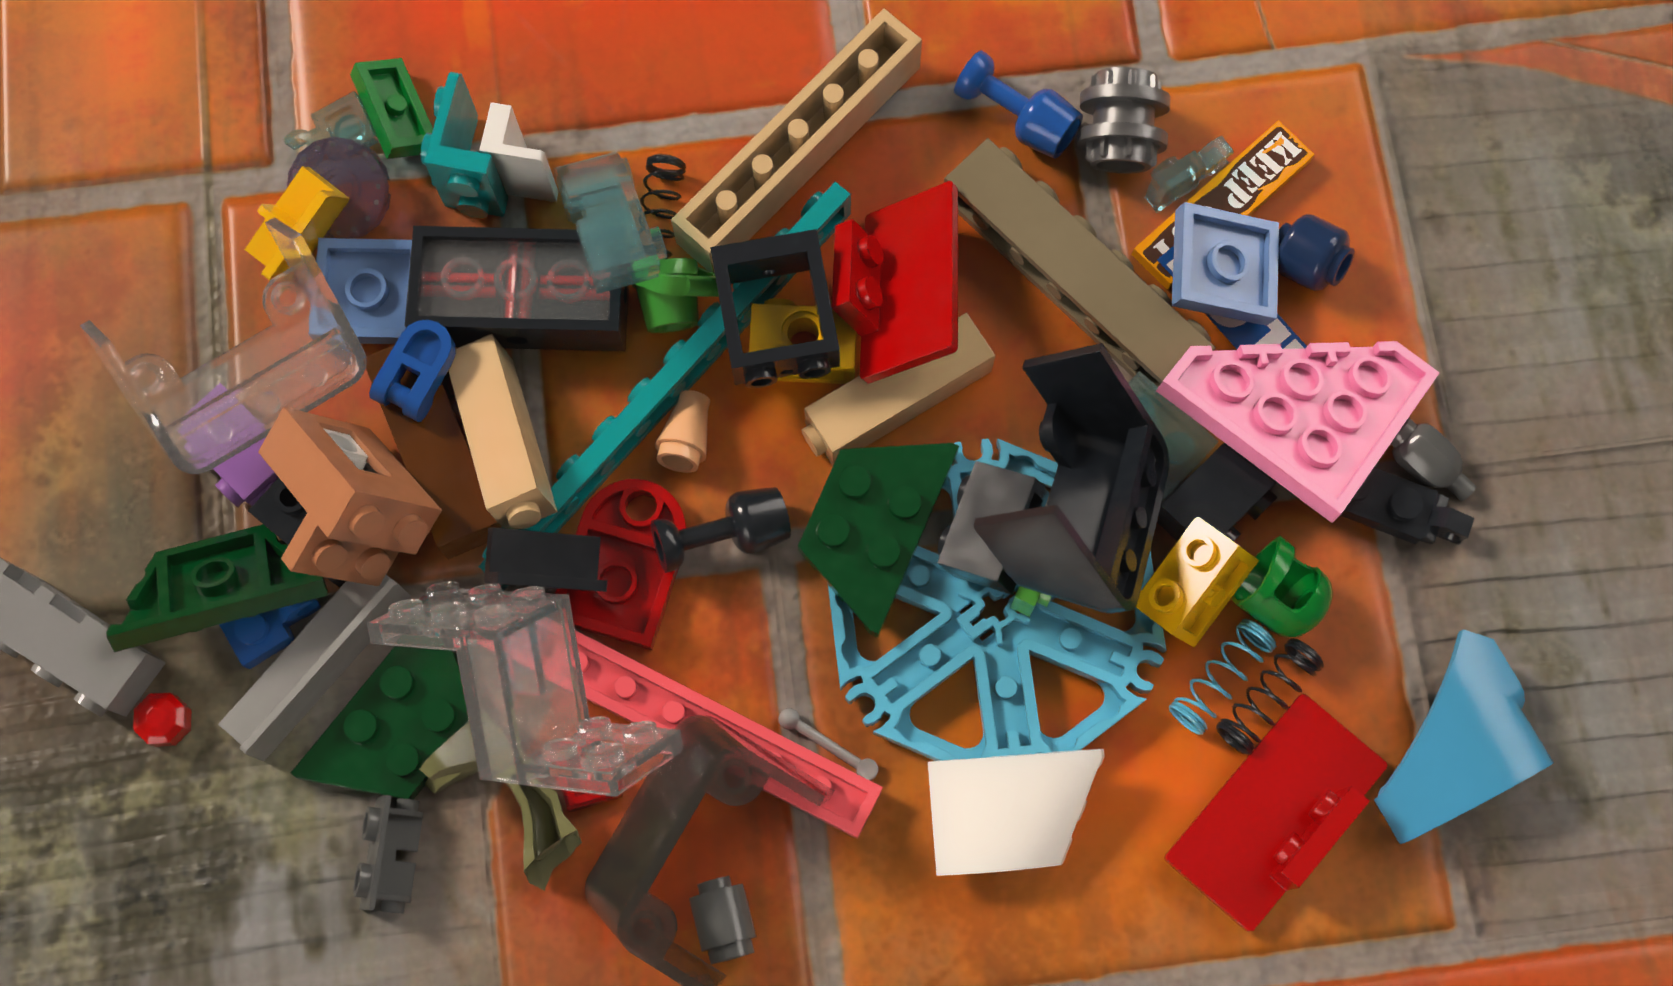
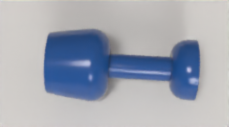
M982 50L975 53L960 73L955 84L954 94L966 100L975 99L981 94L989 97L1018 116L1015 124V135L1020 143L1054 159L1058 158L1075 137L1082 123L1083 115L1052 89L1040 90L1028 99L993 76L995 65L990 55Z

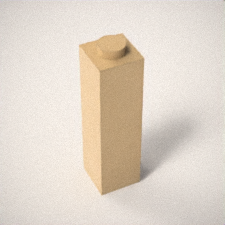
M965 313L958 317V349L955 353L867 384L860 376L856 377L804 408L805 424L807 426L801 429L802 434L813 453L817 457L825 453L833 466L840 449L864 448L992 372L995 354L968 313Z
M490 334L455 349L456 354L448 371L486 510L504 529H526L537 524L540 519L558 511L514 362L494 335Z

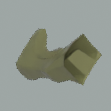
M484 708L434 751L419 769L428 777L425 785L434 794L479 771L496 772L511 789L522 810L524 873L530 884L544 891L553 869L571 856L575 848L582 843L578 830L563 814L557 792L527 767L510 745L503 729Z

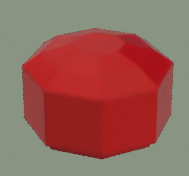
M150 693L134 708L133 730L151 746H176L191 731L192 709L173 693Z

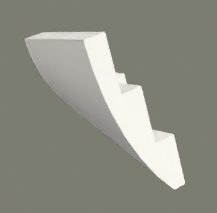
M1104 749L928 762L936 875L991 873L1062 865L1073 840L1072 834L1077 821L1081 819L1087 804L1086 798L1096 772L1103 763L1105 757Z

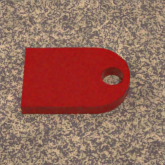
M643 479L620 480L607 485L597 492L586 505L575 535L601 537L597 580H608L607 592L556 589L548 616L567 626L653 650L679 568L665 573L662 569L653 542L651 521L668 519L676 525L678 530L687 528L683 511L673 495L662 486ZM644 495L653 498L657 503V507L651 518L645 521H636L627 515V507L635 497Z

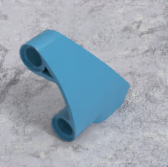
M1464 629L1458 632L1445 676L1425 720L1403 759L1386 784L1380 788L1378 797L1374 799L1399 844L1406 843L1458 817L1554 763L1522 711L1525 695L1521 683L1492 638Z

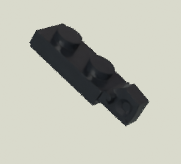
M1375 467L1340 515L1415 545L1419 541L1433 544L1436 537L1459 545L1461 541L1469 537L1475 519L1458 510L1447 507L1449 498L1437 494L1438 491Z

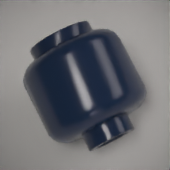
M1311 214L1301 216L1292 225L1284 223L1279 229L1278 273L1314 291L1323 290L1329 284L1332 286L1338 285L1349 270L1355 254V250L1349 247L1350 238L1348 232Z

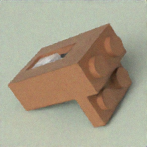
M283 407L258 451L307 512L281 557L291 572L380 586L399 552L416 555L442 511L370 428Z

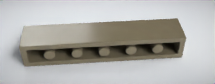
M987 138L944 178V182L952 181L958 188V214L1097 344L1102 343L1110 356L1163 406L1168 400L1156 392V390L1190 346H1211L1212 351L1215 350L1216 347L1210 342L1209 334L1199 323L1191 319H1184L1172 308L1170 298L1161 288L1154 284L1147 285L1134 273L1132 263L1123 253L1115 249L1110 251L1096 238L1097 235L1094 228L1086 219L1079 215L1072 216L1059 204L1057 194L1049 185L1043 181L1035 182L1022 170L1020 160L1008 148H998Z

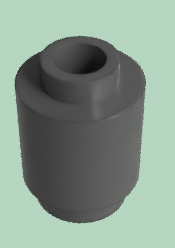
M730 876L697 884L699 895L689 898L701 951H708L710 964H717L755 953L752 939L757 936L744 885L732 886Z

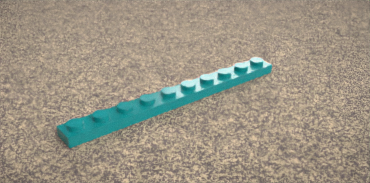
M834 182L824 194L818 191L810 197L801 211L802 218L790 230L783 228L775 236L817 229L819 245L821 247L835 232V225L843 223L850 216L851 194L837 182ZM796 273L733 284L732 288L734 291L732 295L739 334L751 322L752 303L764 304V301L774 298ZM719 302L713 303L706 309L698 322L700 328L687 342L681 339L670 348L663 359V368L652 379L646 377L633 388L628 396L629 404L616 418L614 416L607 417L597 427L592 435L594 442L581 456L577 454L571 456L560 467L556 474L558 481L551 487L558 512L540 519L532 527L517 530L558 533L676 405L680 392L689 390L728 348ZM487 547L482 555L484 561L478 566L484 574ZM496 584L503 591L509 586Z

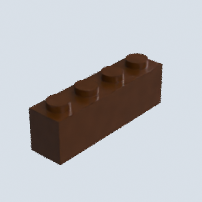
M394 345L362 358L372 383ZM406 370L401 379V384L412 389L418 376ZM449 371L445 375L444 379L450 377ZM443 379L433 397V403L428 414L420 422L403 415L402 408L392 403L387 406L380 405L406 470L442 509L431 528V533L437 548L449 560L487 544L488 528L503 527L486 510L455 394L450 395Z

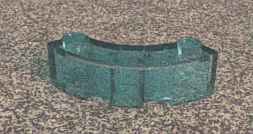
M611 152L555 167L554 175L568 222L572 221V223L576 224L579 241L596 293L599 294L659 277V260L667 258L664 240L658 226L648 227L634 188V180L627 158L621 159L617 152Z

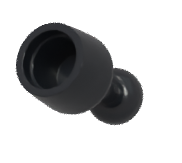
M760 488L736 492L726 502L725 518L678 530L676 525L668 519L652 520L651 532L653 542L664 572H672L682 565L684 551L732 538L735 546L745 554H756L791 537L789 515L778 488Z

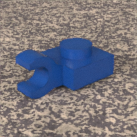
M316 598L260 613L253 617L219 624L241 665L251 669L287 647L295 639L289 627L315 613L321 608V605Z

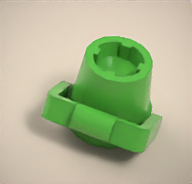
M662 259L641 265L632 264L627 270V278L632 283V287L636 288L647 332L650 333L676 332L697 326L699 322L698 297H719L715 273L698 267L695 259Z

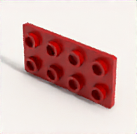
M952 181L944 182L868 214L865 217V231L853 218L835 225L831 307L861 336L860 378L867 384L950 355L958 349V188Z
M1301 694L1293 701L1275 725L1262 738L1261 742L1252 750L1251 754L1246 757L1168 850L1164 859L1247 932L1254 931L1286 891L1300 888L1367 806L1370 800L1365 797V794L1387 769V762L1309 696Z

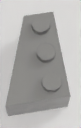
M0 557V650L14 658L21 654L35 663L30 670L54 686L60 687L64 682L79 691L73 699L93 713L102 717L107 710L126 717L166 662L142 646L113 652L106 637V631L110 626L108 623L41 578Z

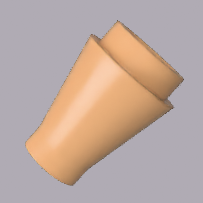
M692 390L680 392L678 402L655 443V448L658 451L657 461L662 466L677 472L691 473L698 469L699 463L705 461L707 419L710 399L706 395Z

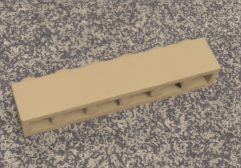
M884 8L671 219L676 243L706 270L715 273L710 247L748 241L920 69L922 39Z

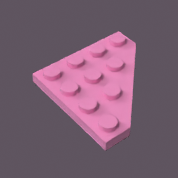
M1397 341L1377 342L1373 347H1350L1349 342L1310 343L1304 349H1282L1281 344L1240 345L1237 350L1212 351L1211 346H1190L1162 381L1156 392L1333 523L1345 510L1439 375V372Z

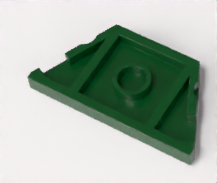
M940 443L840 449L799 541L798 551L814 570H818L828 582V586L842 602L844 601L862 621L864 628L870 635L877 638L880 635L958 453L959 446L956 444Z
M262 524L155 552L145 568L144 578L135 584L126 599L130 608L129 613L122 624H111L106 631V637L113 652H118L328 595V590L323 577L291 572L281 559L288 545L279 543L277 535Z
M427 607L291 771L293 776L303 781L323 783L384 796L390 795L392 798L415 799L428 779L419 770L423 763L454 733L481 711L473 692L469 689L463 676L464 672L457 656L452 651L442 629L440 618L433 610Z

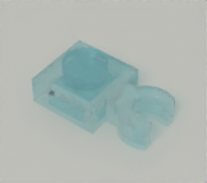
M355 91L311 114L316 128L310 131L303 129L293 130L283 139L285 144L293 150L307 144L308 149L303 156L306 157V161L303 162L301 158L293 161L295 167L299 170L302 166L316 170L323 163L327 154L330 159L339 164L379 142L359 94ZM331 142L335 143L334 147L330 146ZM349 145L353 146L352 150L348 149ZM316 146H320L319 151L315 149Z
M1219 136L1204 146L1198 153L1194 150L1179 160L1176 156L1164 160L1151 173L1152 179L1145 195L1146 200L1155 212L1158 213L1197 188L1202 179L1212 176L1225 168L1229 163L1226 158L1234 153L1233 149L1223 136Z

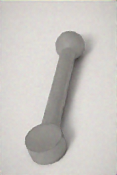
M786 708L780 712L778 721L784 729L797 730L855 768L856 774L870 781L877 776L878 765L874 760L869 758L861 760L801 721L796 710Z

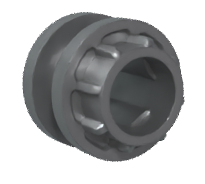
M1134 67L1106 68L1091 77L1090 87L1081 91L1080 109L1085 113L1093 115V124L1083 126L1078 130L1077 146L1086 151V160L1090 162L1092 168L1111 173L1145 172L1156 165L1157 154L1167 149L1168 133L1161 128L1155 127L1154 119L1170 111L1171 96L1168 92L1161 89L1162 83L1154 72Z

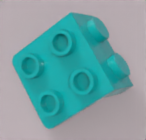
M450 72L445 87L439 86L435 94L434 115L436 120L432 133H426L423 138L421 162L425 164L431 176L432 185L436 187L444 206L457 208L461 213L474 218H485L488 214L504 217L508 196L490 154L470 151L478 122L476 108L463 75Z

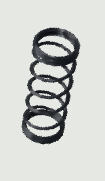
M655 154L646 160L645 167L650 174L645 176L643 183L649 192L642 195L640 203L647 211L641 213L637 218V223L643 231L637 233L634 237V242L640 249L635 250L631 254V264L641 265L647 263L639 259L657 261L669 259L667 257L673 255L669 250L644 248L638 243L639 235L644 233H650L662 238L675 237L674 232L670 230L648 229L641 223V218L645 214L651 213L666 219H672L677 214L667 209L651 210L644 204L645 197L651 194L669 200L682 198L678 192L652 190L647 185V180L651 176L671 181L685 179L683 174L686 172V164L681 159L671 155ZM667 163L675 165L681 169H662L652 164ZM660 193L676 195V197L667 196ZM660 213H668V214H672V215H674V216L664 215V214H660ZM657 232L668 233V234H671V235L661 234V233H657Z
M1290 638L1284 644L1287 655L1276 654L1274 656V665L1279 673L1271 670L1260 673V680L1265 690L1258 687H1248L1246 689V696L1251 706L1242 703L1232 706L1233 715L1238 723L1224 718L1216 725V730L1220 736L1236 750L1244 754H1251L1252 750H1254L1252 741L1239 729L1246 732L1256 742H1261L1260 738L1251 732L1240 720L1236 713L1237 707L1251 710L1260 715L1268 724L1275 725L1274 721L1262 713L1255 705L1249 694L1251 690H1256L1270 696L1284 709L1289 708L1282 699L1274 695L1269 689L1263 675L1266 673L1275 675L1285 680L1297 692H1302V688L1287 678L1277 663L1279 657L1292 660L1312 676H1316L1315 671H1320L1324 667L1320 655L1303 641Z

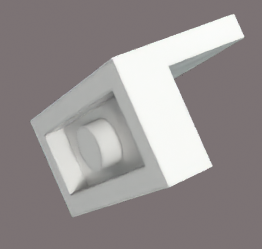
M491 102L479 151L480 153L492 156L507 195L556 202L559 191L545 152L527 148L511 105Z

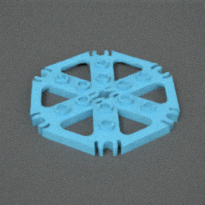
M988 438L981 441L982 457L973 461L966 459L963 455L961 442H955L954 444L959 446L958 453L943 486V489L950 495L954 518L958 509L957 493L964 477L971 474L975 461L1035 477L1043 486L1052 488L1058 464L998 438L996 446L999 452V461L991 459L993 447ZM917 546L895 598L937 616L877 661H869L864 659L857 649L853 611L828 586L840 691L848 683L857 679L862 681L861 684H857L849 689L845 700L848 704H851L861 696L870 697L875 703V708L862 719L865 727L875 725L885 714L889 717V720L881 728L874 730L873 735L934 761L1082 750L1147 699L1137 697L1128 691L1127 685L1133 691L1140 694H1148L1152 691L1154 684L1138 676L1137 666L1141 663H1147L1159 668L1164 658L1155 651L1143 650V646L1156 648L1162 653L1167 650L1163 628L1136 607L1134 608L1135 623L1133 627L1127 631H1122L1052 602L1056 598L1053 596L1047 607L1036 603L1030 617L1017 613L1016 610L1010 608L1014 599L1013 596L1009 599L1003 610L1005 620L999 621L998 618L992 616L987 620L983 618L972 626V623L980 617L985 608L984 597L989 596L993 601H997L1001 598L1005 599L1010 594L954 577L937 563L939 559L937 553ZM1151 551L1141 590L1154 574ZM1016 584L1015 592H1017L1019 585ZM970 604L973 605L971 608H969V609H968L967 611H965L963 614L960 613L963 609H965V608H966L967 606H969ZM989 630L994 632L983 641L980 639ZM1030 655L1099 684L1104 693V701L1101 707L1061 737L1051 738L1044 735L1040 730ZM973 660L983 737L980 743L972 748H962L916 728L910 719L911 707Z

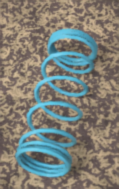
M1242 619L1239 625L1236 626V633L1242 645L1231 641L1221 644V653L1227 664L1217 660H1208L1205 663L1207 675L1212 683L1203 679H1192L1190 681V690L1197 702L1189 698L1178 697L1169 705L1171 714L1183 726L1195 734H1204L1205 730L1208 729L1207 724L1192 709L1178 701L1182 700L1191 703L1207 712L1211 717L1217 718L1216 714L1198 697L1193 688V683H1204L1221 692L1226 698L1232 699V696L1214 679L1208 666L1210 663L1219 664L1236 673L1244 681H1248V678L1231 663L1224 651V647L1226 645L1236 646L1250 653L1260 663L1264 662L1262 657L1249 648L1239 632L1241 630L1242 634L1260 650L1267 653L1273 652L1277 647L1276 641L1267 630L1250 619Z

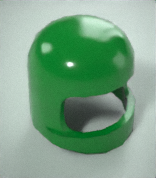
M1279 536L1255 556L1259 562L1232 596V600L1237 606L1275 634L1283 637H1299L1313 630L1327 614L1332 601V584L1318 567L1308 566L1296 559L1293 545Z

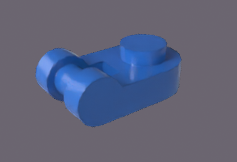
M420 320L407 326L399 336L374 379L369 392L370 399L384 406L392 403L402 408L403 415L417 422L422 421L428 414L433 403V397L451 367L456 354L455 343L447 329L440 323L432 320ZM406 370L418 376L412 389L401 384V379Z

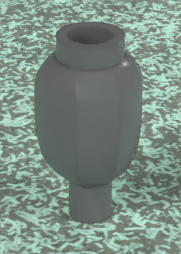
M1408 418L1391 442L1393 446L1392 455L1395 461L1425 486L1434 489L1447 488L1460 501L1467 499L1477 486L1462 473L1463 461L1460 453L1433 426L1427 423L1416 424Z

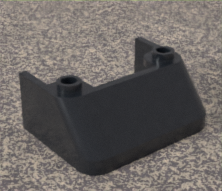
M1102 343L1025 360L1022 367L1048 404L1044 419L1039 426L1040 441L1043 448L1050 452L1058 464L1047 506L975 518L973 528L1004 567L1005 572L1017 585L1105 613L1131 611L1138 603L1169 473L1170 462L1166 442Z

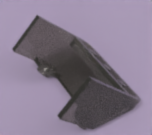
M708 715L688 717L676 726L591 870L585 884V895L589 905L630 953L682 986H721L727 975L674 943L677 934L676 916L667 903L649 893L648 890L705 793L727 805H744L759 796L771 777L820 807L830 800L835 791L718 719Z

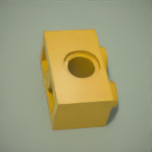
M782 298L768 299L764 301V304L752 303L749 352L794 345L790 339L796 333L803 331L814 334L817 340H822L816 306L795 305L793 301ZM832 309L840 349V367L831 368L829 374L819 378L803 379L799 377V374L779 377L777 378L778 381L846 384L855 377L857 332Z

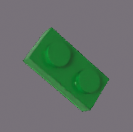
M402 58L356 62L350 76L386 159L421 155L423 138L426 133H432L433 127Z

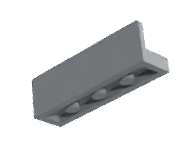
M385 575L380 586L346 581L218 725L241 744L240 750L246 755L265 761L411 595L387 575Z

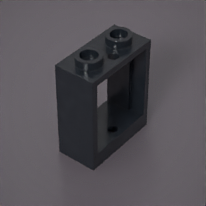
M817 229L710 247L735 385L746 384V387L762 388L776 383L779 377L799 374L800 378L813 379L829 374L831 368L840 367V349ZM809 271L822 340L743 353L731 284Z

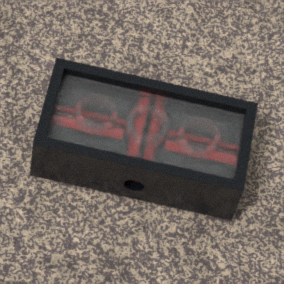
M413 226L404 326L407 328L410 324L420 320L438 322L447 329L455 343V347L465 346L493 334L504 349L625 352L629 298L627 270L631 263V252L625 232L615 230Z

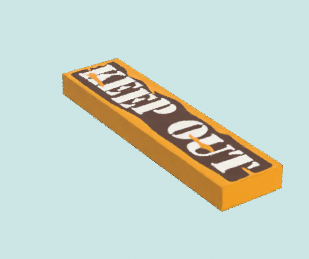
M1278 120L1187 202L1251 216L1312 161L1315 154ZM1175 212L1140 242L1132 252V256L1167 290L1172 287L1173 277L1157 259L1174 246Z

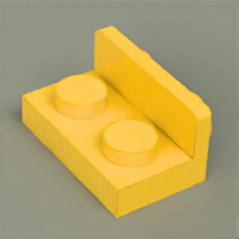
M1197 517L1191 522L1140 591L1136 608L1171 635L1195 648L1259 560L1207 522Z

